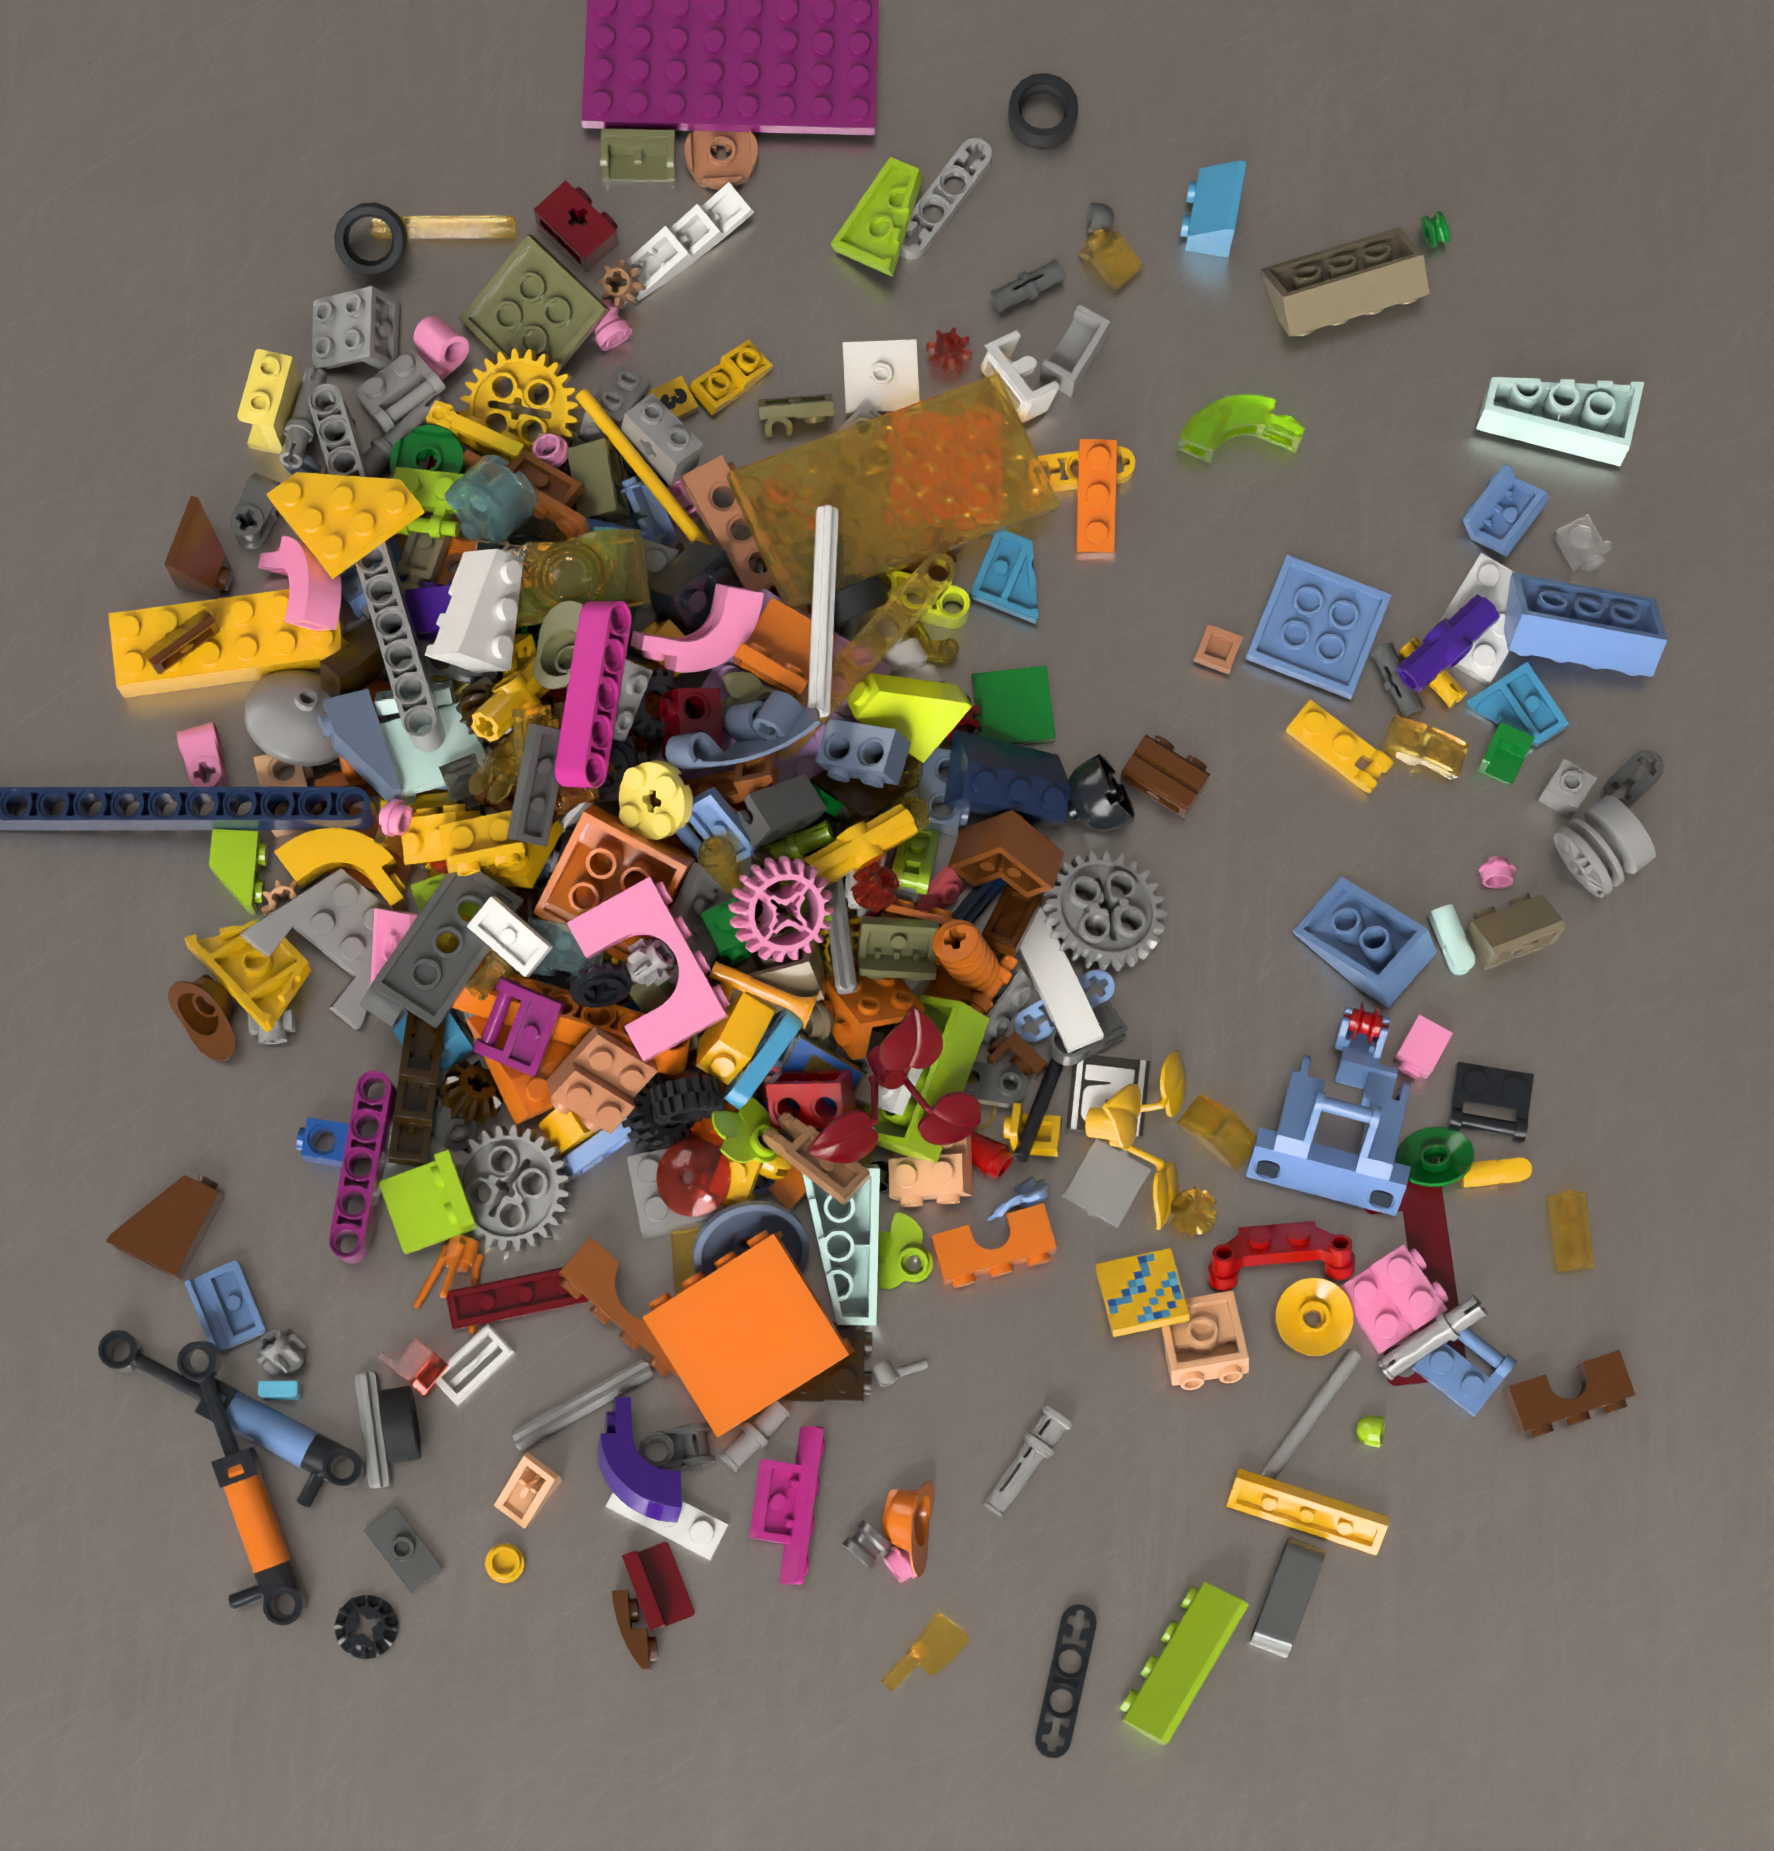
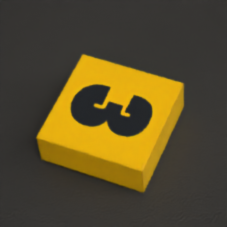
M682 375L649 391V394L653 393L679 420L699 411V406Z

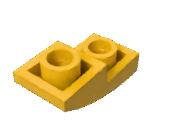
M748 339L723 355L717 366L693 380L689 390L713 416L755 385L772 369L773 365Z

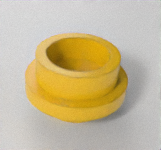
M498 1544L486 1556V1571L493 1580L499 1583H511L517 1580L524 1571V1556L512 1544Z

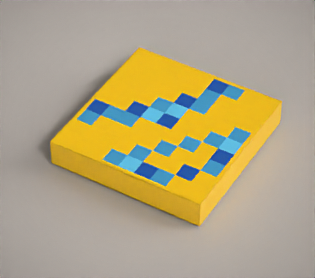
M1171 1248L1095 1264L1113 1337L1190 1321L1189 1311Z

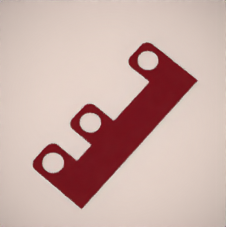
M1408 1180L1398 1212L1403 1211L1408 1251L1415 1248L1419 1252L1427 1266L1422 1272L1430 1284L1437 1281L1444 1289L1448 1297V1301L1444 1303L1448 1309L1445 1312L1447 1314L1459 1306L1442 1186H1422ZM1364 1208L1369 1214H1381V1212ZM1437 1319L1420 1329L1419 1332L1437 1321ZM1459 1339L1456 1341L1449 1340L1446 1343L1466 1359L1464 1343ZM1395 1345L1385 1351L1384 1356L1400 1345ZM1417 1372L1409 1377L1397 1375L1393 1380L1387 1377L1388 1382L1394 1386L1428 1382Z

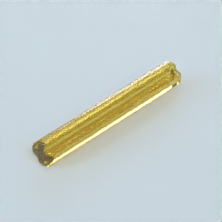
M399 216L406 228L407 238H513L517 232V222L514 216ZM372 217L370 221L372 237L392 238L388 225L381 219Z

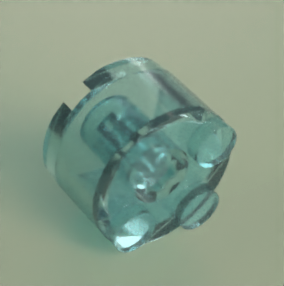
M496 455L483 456L445 492L447 503L452 507L461 522L460 529L462 533L472 541L481 539L492 544L503 543L533 515L534 512L532 510L537 506L536 494L526 476L520 470L514 474L505 467L509 462Z

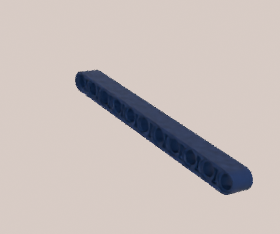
M0 787V830H316L322 828L364 830L376 822L379 814L376 803L366 791L359 787ZM249 801L252 802L249 812L239 816L237 812L241 804ZM323 801L327 802V807L322 814L312 815L316 804ZM360 801L365 802L361 813L350 815V809L353 804ZM28 802L26 811L21 815L15 816L16 808L21 803ZM65 802L63 811L58 815L52 816L55 805ZM102 802L101 810L97 814L89 816L92 805ZM133 802H139V808L136 813L126 816L129 805ZM170 802H177L175 811L170 815L164 816L163 811L166 805ZM208 802H214L213 810L209 814L201 816L200 811L203 805ZM289 802V808L284 814L275 815L276 807L280 803Z

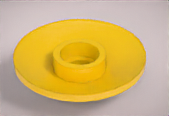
M1307 1278L1295 1282L1284 1291L1276 1307L1275 1321L1281 1338L1290 1348L1304 1355L1321 1356L1337 1350L1347 1340L1353 1327L1354 1315L1349 1298L1339 1286L1325 1279ZM1307 1313H1317L1320 1317L1319 1324L1315 1326L1308 1324L1306 1321Z

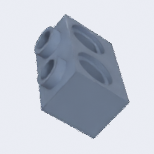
M828 719L816 763L828 771V777L837 781L849 782L850 778L861 779V782L877 788H882L884 783L899 785L911 742L896 729ZM850 748L848 753L842 757L844 751ZM884 753L881 760L875 763L877 757Z
M936 748L923 764L914 812L915 825L917 827L939 830L943 834L957 836L959 825L967 826L969 811L951 807L953 809L952 814L943 818L936 816L932 811L936 804L944 803L947 781L940 777L939 772L941 769L949 767L951 753L950 750Z

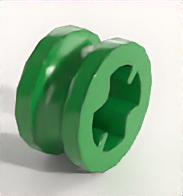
M1441 211L1435 212L1433 218H1430L1428 215L1421 218L1422 232L1430 248L1437 247L1438 242L1443 244L1450 242L1449 227Z

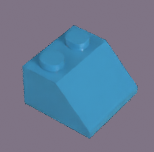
M1238 160L1200 168L1197 181L1190 180L1186 202L1193 203L1191 215L1184 214L1180 233L1181 237H1187L1185 251L1229 257L1247 161Z

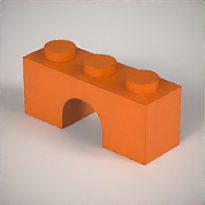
M1044 1203L1007 1213L1005 1221L1009 1232V1239L1002 1247L989 1250L980 1247L974 1241L969 1225L931 1235V1243L943 1284L953 1283L954 1288H960L975 1283V1276L990 1272L991 1277H998L1013 1272L1012 1265L1027 1261L1028 1266L1032 1267L1050 1261V1254L1056 1252L1057 1246Z

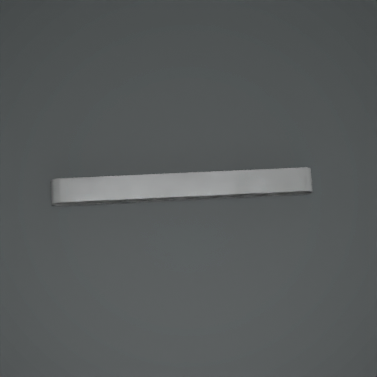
M326 383L316 386L310 392L308 402L329 474L369 477L352 416L342 394L333 384ZM335 404L332 408L324 410L327 406ZM343 436L342 439L333 441L335 438ZM353 467L350 471L342 473L346 468ZM386 540L355 564L402 725L416 749L422 752H432L443 744L445 730L390 544ZM382 562L378 567L369 569L374 563ZM392 594L385 601H379L382 596ZM401 626L399 631L388 634L392 628ZM411 659L407 665L398 666L401 661ZM421 692L415 699L408 700L412 693ZM428 724L431 725L427 731L417 733L420 727Z

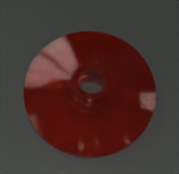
M696 1138L682 1140L670 1147L661 1158L656 1174L657 1189L663 1202L675 1213L687 1217L707 1215L717 1209L727 1197L731 1185L730 1164L727 1157L715 1144ZM687 1170H692L694 1178L691 1183L686 1184L684 1174Z

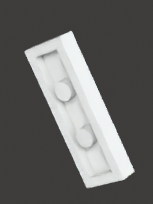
M614 1493L611 1494L606 1504V1507L710 1561L729 1527L728 1524L683 1501L678 1523L664 1522L646 1517L629 1508Z

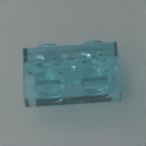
M528 918L527 924L553 946L533 971L534 974L555 976L556 970L571 972V979L574 976H578L579 969L592 968L593 963L596 966H602L604 951L591 959L586 958L567 923Z

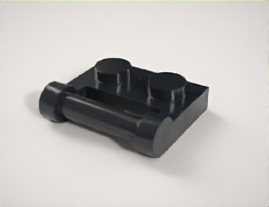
M1457 1062L1448 1116V1130L1460 1131V1128L1512 1136L1514 1141L1525 1142L1534 1074ZM1468 1104L1515 1112L1514 1121L1467 1114L1463 1113V1105Z

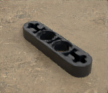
M1081 1604L1070 1606L1063 1613L1035 1734L1036 1748L1042 1756L1047 1758L1063 1756L1071 1745L1097 1623L1094 1612L1089 1607ZM1077 1611L1083 1612L1084 1620L1090 1622L1089 1628H1082L1078 1641H1087L1085 1649L1076 1644H1062L1063 1635L1069 1639L1072 1638L1073 1625L1067 1624L1068 1617H1075ZM1073 1650L1080 1655L1081 1666L1077 1672L1066 1673L1060 1668L1059 1657L1064 1651ZM1058 1689L1068 1691L1073 1698L1071 1709L1064 1713L1055 1711L1050 1704L1052 1693ZM1046 1714L1056 1719H1070L1068 1728L1062 1724L1059 1726L1058 1737L1064 1739L1063 1746H1056L1054 1752L1048 1751L1047 1743L1042 1742V1735H1049L1053 1722L1045 1723Z

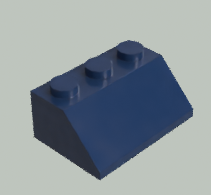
M959 730L953 731L943 805L993 817L1013 810L1021 815L1030 825L1043 829L1066 822L1069 780L1059 755Z

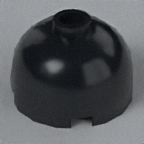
M1101 753L1083 762L1075 768L1069 777L1070 799L1067 811L1075 822L1081 819L1088 828L1098 832H1107L1133 821L1135 811L1123 783L1118 784L1112 775L1116 771Z

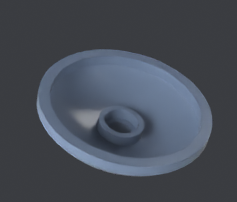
M745 1201L731 1205L711 1217L697 1235L692 1255L695 1272L697 1274L701 1271L704 1277L717 1270L714 1262L734 1250L738 1257L750 1249L747 1241H741L746 1237H751L752 1239L759 1233L767 1230L770 1236L781 1231L783 1236L780 1240L800 1272L803 1273L809 1258V1241L805 1228L794 1213L776 1203Z

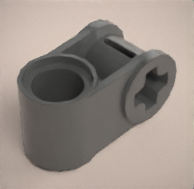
M256 472L248 479L243 494L230 518L231 528L235 533L236 540L246 549H258L263 546L268 540L278 518L281 516L266 495L281 483Z
M708 1422L688 1424L676 1427L675 1429L652 1432L647 1434L639 1445V1454L648 1463L665 1470L678 1467H696L716 1462L715 1456L710 1453L707 1431L711 1428ZM692 1437L696 1438L698 1453H695ZM659 1441L667 1447L668 1453L663 1460L652 1461L646 1456L645 1449L651 1442Z

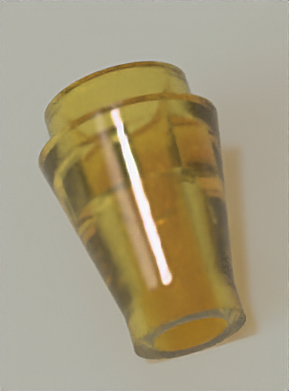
M722 836L706 839L698 848L699 865L721 886L725 893L731 894L734 888L741 889L743 883L739 880L741 874L733 844Z

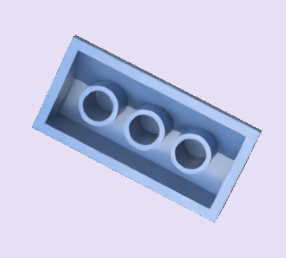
M1512 572L1504 623V634L1508 651L1515 652L1521 656L1534 655L1550 658L1558 663L1572 662L1583 664L1592 669L1599 670L1605 668L1622 671L1630 676L1644 675L1653 677L1667 643L1666 633L1655 598Z

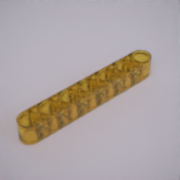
M935 553L927 557L833 660L832 677L842 678L846 683V690L840 694L831 693L829 716L821 717V724L804 737L795 741V747L791 750L785 751L780 749L775 751V759L788 761L796 757L822 729L828 719H831L850 698V694L881 664L949 589L956 576V565L950 556L943 553ZM933 565H940L947 571L948 578L941 582L934 581L928 575V568ZM907 593H916L922 599V607L916 610L909 609L903 604L902 597ZM885 620L891 621L897 628V634L890 638L883 637L877 631V624ZM855 649H865L871 654L872 662L865 666L857 665L852 660L851 653ZM808 689L797 700L802 707L808 703Z

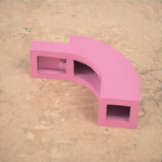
M282 536L280 547H276V551L260 554L258 568L289 577L290 592L285 623L317 632L336 630L341 605L340 574L332 579L301 540Z
M716 583L710 614L698 630L687 636L676 638L633 631L630 646L642 650L641 657L664 661L663 667L675 672H699L716 667L735 655L741 643L745 644L750 638L759 619L764 593Z

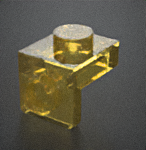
M1099 230L1085 241L1086 247L1079 252L1083 260H1090L1108 286L1113 290H1118L1144 267L1118 231L1104 232Z

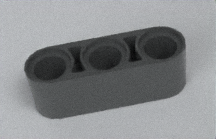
M1290 1536L1288 1537L1253 1628L1249 1644L1283 1658L1288 1657L1326 1555L1325 1550Z

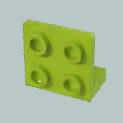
M449 1150L435 1154V1161L381 1180L379 1183L400 1245L405 1254H410L478 1229L454 1158Z

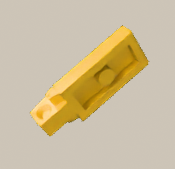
M435 400L426 416L427 425H437L448 429L460 444L494 460L511 464L516 457H519L522 450H525L524 444L514 434L502 431L500 434L489 429L484 421L474 416L465 418L455 412L453 405Z

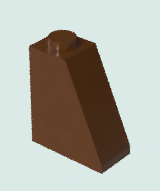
M198 1174L194 1180L184 1175L111 1233L106 1242L113 1248L182 1281L225 1197L216 1190L219 1184L211 1179Z

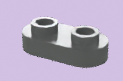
M974 1061L970 1074L977 1077L978 1083L974 1085L966 1083L964 1091L976 1097L979 1104L1011 1108L1014 1102L1021 1103L1028 1092L1029 1085L1025 1074L1015 1067ZM1012 1080L1016 1085V1089L1012 1091L1005 1089L1003 1081Z
M437 1087L435 1099L437 1107L434 1109L432 1135L450 1151L458 1153L459 1150H470L471 1147L468 1140L478 1139L479 1136L476 1123L472 1120L471 1123L465 1126L462 1117L456 1116L451 1118L452 1110L441 1107L443 1097L438 1094L439 1087ZM455 1125L465 1127V1132L461 1137L451 1135V1130Z

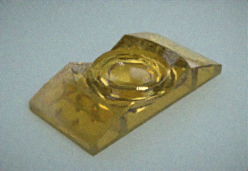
M640 529L597 530L572 540L556 543L530 542L505 551L524 558L516 628L543 623L545 616L553 607L561 602L570 600L582 605L588 601H623L628 607L651 603Z

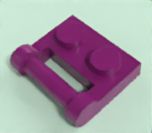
M500 977L496 986L498 994L482 1037L476 1039L473 1051L535 1077L539 1074L565 1002L525 987L512 979ZM514 997L521 1000V1004L504 1048H501L496 1044V1041Z

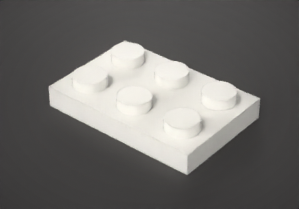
M1480 553L1439 622L1445 618L1448 620L1452 618L1477 594L1481 597H1486L1493 603L1500 615L1499 620L1473 643L1474 645L1469 653L1454 666L1489 686L1509 653L1504 634V623L1510 578L1514 571Z

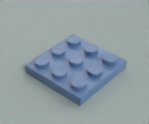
M1286 555L1245 659L1351 700L1392 595Z

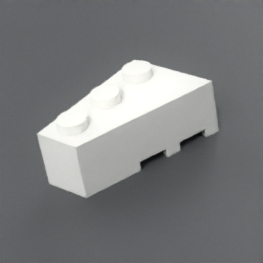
M500 549L464 552L448 592L452 596L446 613L440 614L436 623L440 627L433 645L427 646L424 655L476 673L510 671L524 558Z

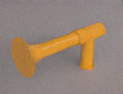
M717 961L709 978L720 982V986L728 1000L734 988L743 992H749L795 1013L803 1023V1030L807 1025L820 993L818 992L815 996L811 997L796 996L756 980L748 974Z

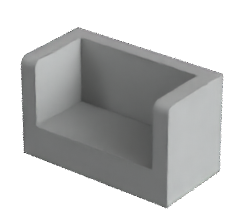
M1078 304L1074 311L1073 321L1051 358L1049 360L1045 359L1041 365L1040 380L1046 384L1056 380L1060 386L1058 390L1072 397L1107 340L1111 321Z

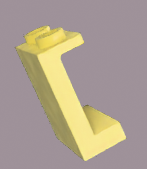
M262 349L255 351L237 415L239 421L252 424L247 442L249 448L279 455L282 452L286 439L284 435L285 425L292 418L302 383L293 356Z

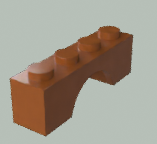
M590 1237L559 1271V1275L564 1279L560 1283L561 1287L575 1299L583 1295L593 1304L589 1311L606 1326L610 1321L622 1330L618 1337L634 1351L641 1347L652 1357L648 1363L662 1376L666 1377L671 1373L676 1377L678 1373L646 1322L630 1314L623 1307L617 1296L615 1279L620 1262Z

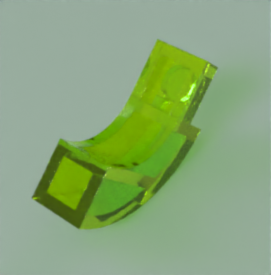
M1250 394L1228 396L1205 406L1188 421L1179 436L1176 449L1211 463L1216 451L1228 440L1239 436H1255L1296 453L1305 427L1300 426V423L1291 416L1274 415L1273 411L1277 400Z

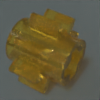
M1193 1187L1192 1190H1183L1171 1202V1213L1176 1217L1170 1223L1182 1234L1186 1232L1191 1237H1194L1196 1234H1205L1216 1223L1218 1213L1212 1207L1217 1203V1200L1206 1190L1201 1192L1197 1187Z

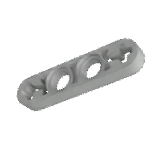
M970 138L962 143L916 204L905 236L912 238L918 231L919 223L923 228L918 237L919 246L914 243L910 247L906 246V238H904L900 251L902 257L907 259L922 257L991 165L992 149L990 144L984 139ZM978 150L981 151L983 161L979 159L974 160L968 173L964 169L969 162L968 152L975 154ZM957 176L964 181L965 186L959 192H950L944 186L945 180L949 177ZM936 204L943 209L944 214L940 219L932 221L923 215L924 208L928 205Z

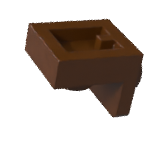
M1015 1031L1008 1038L1002 1034L987 1049L991 1054L987 1058V1063L998 1064L1008 1054L1012 1057L1009 1060L1011 1066L1021 1070L1025 1076L1029 1074L1035 1081L1047 1068L1048 1063Z

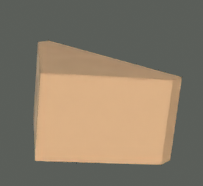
M527 1452L494 1506L525 1529L563 1480Z

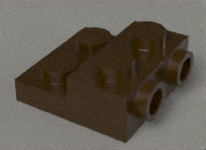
M832 1322L842 1339L847 1338L855 1351L785 1395V1403L863 1404V1394L871 1395L872 1371H864V1355H872V1332H865V1325H837L836 1322Z

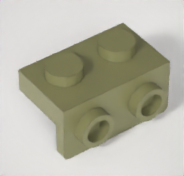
M861 916L856 952L859 975L875 980H881L886 977L905 978L912 982L935 980L937 973L935 966L936 954L932 947L933 938L939 929L938 921Z

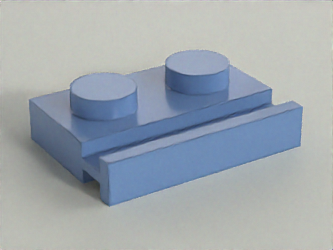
M237 1259L203 1273L197 1278L184 1282L208 1342L216 1345L220 1352L268 1332Z

